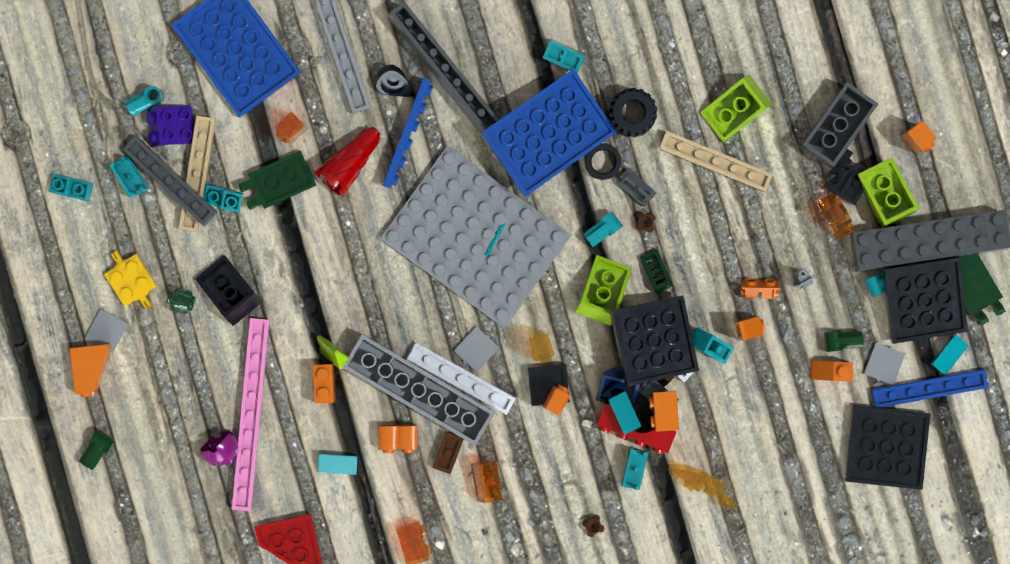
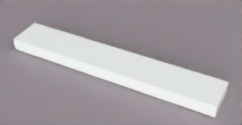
M415 342L406 358L506 415L516 399Z

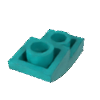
M53 173L49 192L89 202L94 183Z
M206 184L204 199L210 205L219 206L224 210L240 212L243 193L213 184Z

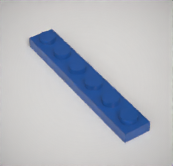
M423 78L383 183L384 187L391 189L392 185L396 186L400 176L397 175L399 167L403 168L406 161L404 153L406 149L410 150L413 142V139H410L412 132H416L420 122L417 119L419 114L423 115L427 105L424 103L426 96L430 97L433 89L430 79Z

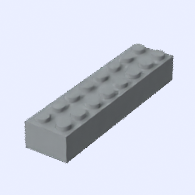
M365 334L360 336L348 357L349 360L343 366L347 371L475 446L495 414L494 410Z

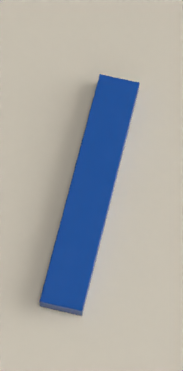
M985 369L871 389L874 407L881 408L989 387Z

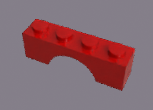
M607 403L603 404L596 422L599 430L609 433L610 430L617 433L616 437L626 441L629 437L635 440L634 444L644 448L646 445L653 447L652 451L662 455L664 452L669 453L677 432L675 430L656 432L654 427L646 432L633 430L624 435L611 405Z

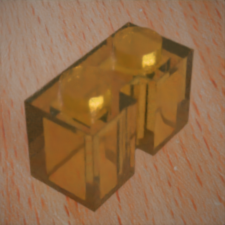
M548 333L529 338L535 360H540L541 364L552 361L551 357L555 355Z

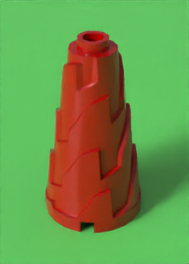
M374 127L364 128L353 140L338 150L321 167H318L314 172L318 178L322 175L324 177L322 182L334 193L344 197L358 177L361 169L367 163L369 156L380 143L379 140L381 138L379 136L381 133Z

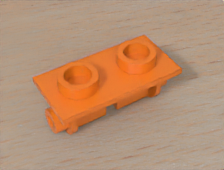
M753 278L740 280L742 288L740 289V296H744V298H758V292H761V299H775V297H779V281L774 279L756 280Z

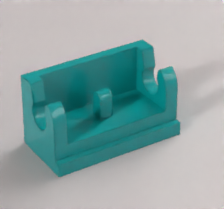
M551 39L543 59L570 71L574 69L578 74L586 54Z
M129 156L121 157V160L109 165L129 198H135L149 189Z
M633 448L629 449L621 483L622 487L640 490L649 452Z

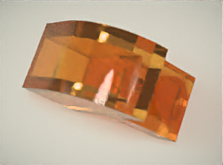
M834 192L817 201L822 215L830 224L834 237L837 240L854 232L851 224L852 220L843 203Z

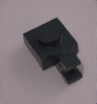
M847 149L837 164L827 173L826 178H829L831 174H835L837 176L835 184H838L842 179L841 169L844 168L846 170L852 162L850 157L853 152Z

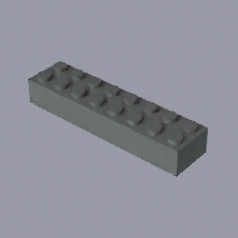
M1006 209L853 232L850 234L856 272L1010 249V232Z

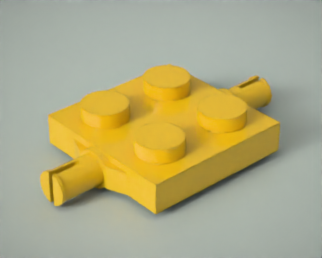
M118 250L112 253L111 256L116 265L104 275L124 307L140 300L145 310L152 305L146 296L158 285L139 255L135 254L123 260Z

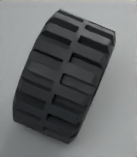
M624 89L613 98L609 106V121L620 135L623 134L625 137L633 138L642 136L652 128L657 119L655 100L651 98L649 93L644 92L643 89ZM637 102L643 107L644 117L639 123L630 124L623 119L621 111L626 103Z

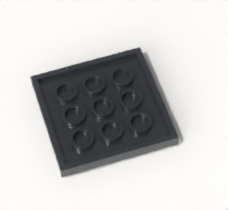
M959 256L883 268L892 344L968 332L961 259Z
M684 295L610 310L625 387L699 371Z
M853 405L845 481L923 490L931 413Z

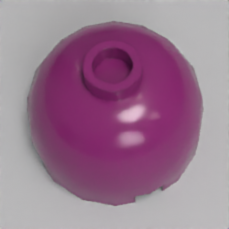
M230 429L219 432L221 436L217 438L211 437L201 447L199 454L207 463L213 466L224 464L227 466L235 460L234 456L237 454L239 447L237 439Z

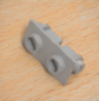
M805 268L793 271V277L797 283L794 287L804 289L813 284L812 279L816 278V276H810Z

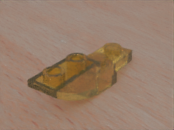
M669 464L667 466L670 469L668 473L677 480L679 477L685 481L683 485L693 492L695 489L699 492L704 486L705 489L703 491L710 497L714 495L720 499L718 503L725 509L730 507L734 510L738 503L724 493L728 486L713 475L681 464Z

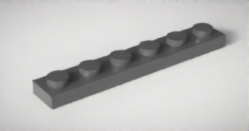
M134 136L124 147L123 151L203 226H206L217 214L218 211L138 136Z

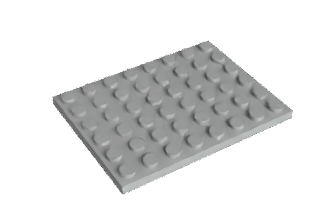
M447 146L380 239L505 328L571 237V234ZM505 223L506 226L503 228L489 256H485L484 254L495 237L498 227Z

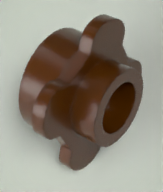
M643 212L638 213V222L635 225L636 230L652 232L654 230L653 222L656 219L655 215H647Z
M593 515L592 518L584 519L582 525L586 527L589 537H593L598 532L602 533L605 529L604 525H601L598 515Z

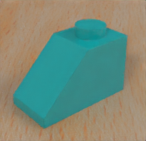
M698 327L692 335L694 348L726 364L734 349L733 346Z

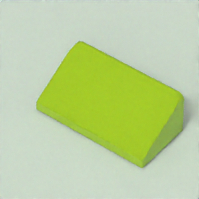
M318 335L317 340L322 354L341 370L349 360L348 356L330 341Z

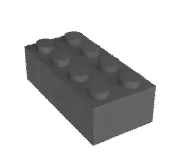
M844 83L800 147L829 168H833L876 109L878 103L850 83Z

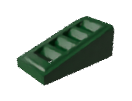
M657 249L640 256L656 294L673 287ZM657 257L656 261L650 264L646 263V261ZM660 264L661 267L650 271V268ZM661 272L664 273L663 275H661V276H659V277L653 278V276L656 275V274H658V273H661ZM664 279L667 280V281L664 282V283H661V284H659V285H656L657 282H660V281H662V280H664Z

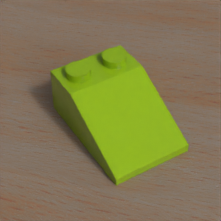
M748 75L739 80L700 113L724 143L773 104L753 78Z
M893 157L858 174L872 211L881 228H885L918 211L919 206Z
M596 255L575 313L611 326L610 310L619 309L632 268Z

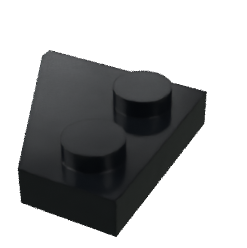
M856 163L842 172V179L838 184H835L836 176L823 184L822 187L850 204L855 205L864 191L858 174L868 168L860 163Z

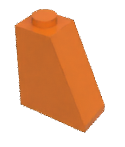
M111 344L70 348L75 394H80L81 397H90L93 392L98 391L110 355Z

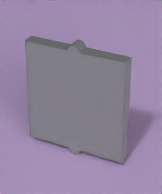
M100 309L85 339L96 345L111 344L110 352L113 353L129 323L119 319L116 314L112 315Z
M476 326L454 352L464 360V363H467L478 372L499 347L490 339L489 335L486 336Z
M875 343L864 374L875 378L878 382L881 380L894 385L905 354L894 350L891 346L886 347Z

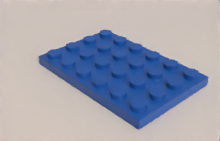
M205 0L172 24V27L239 118L301 74L300 70L248 0Z
M572 69L480 134L522 195L526 197L617 133V131L576 71Z

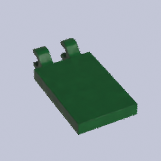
M301 150L249 173L250 180L238 184L242 193L253 187L257 192L258 197L246 202L250 210L261 204L264 209L269 208L317 186Z
M978 254L960 256L966 313L968 316L974 314L978 323L984 325L989 322L988 317L982 311L985 307L991 305L997 316L1006 312L1003 305L999 302V299L1003 298Z

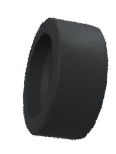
M601 143L586 154L585 168L589 175L595 179H610L620 169L621 155L610 144ZM598 151H608L614 158V166L607 173L597 172L592 166V157Z

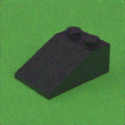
M225 255L195 278L220 313L232 326L262 303V300Z

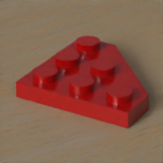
M311 513L255 526L258 545L285 563L323 564Z

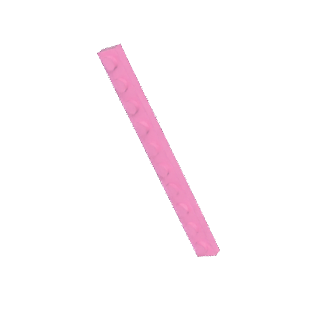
M250 318L232 510L252 511L270 320Z

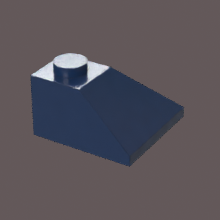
M621 365L603 372L595 400L609 403V398L626 391L633 407L640 384L625 387Z

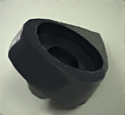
M388 64L377 73L375 83L379 92L389 96H415L411 84L399 67Z

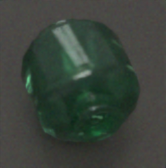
M176 287L172 293H168L166 303L169 304L170 311L187 314L193 310L196 297L193 296L191 290Z

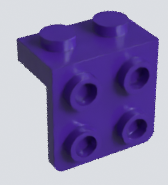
M159 106L147 109L146 121L149 124L148 141L151 144V148L164 145L192 144L194 124L191 106Z

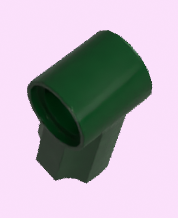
M862 331L824 333L826 352L860 348L864 344Z
M97 429L79 462L83 466L94 470L103 454L110 449L115 439Z

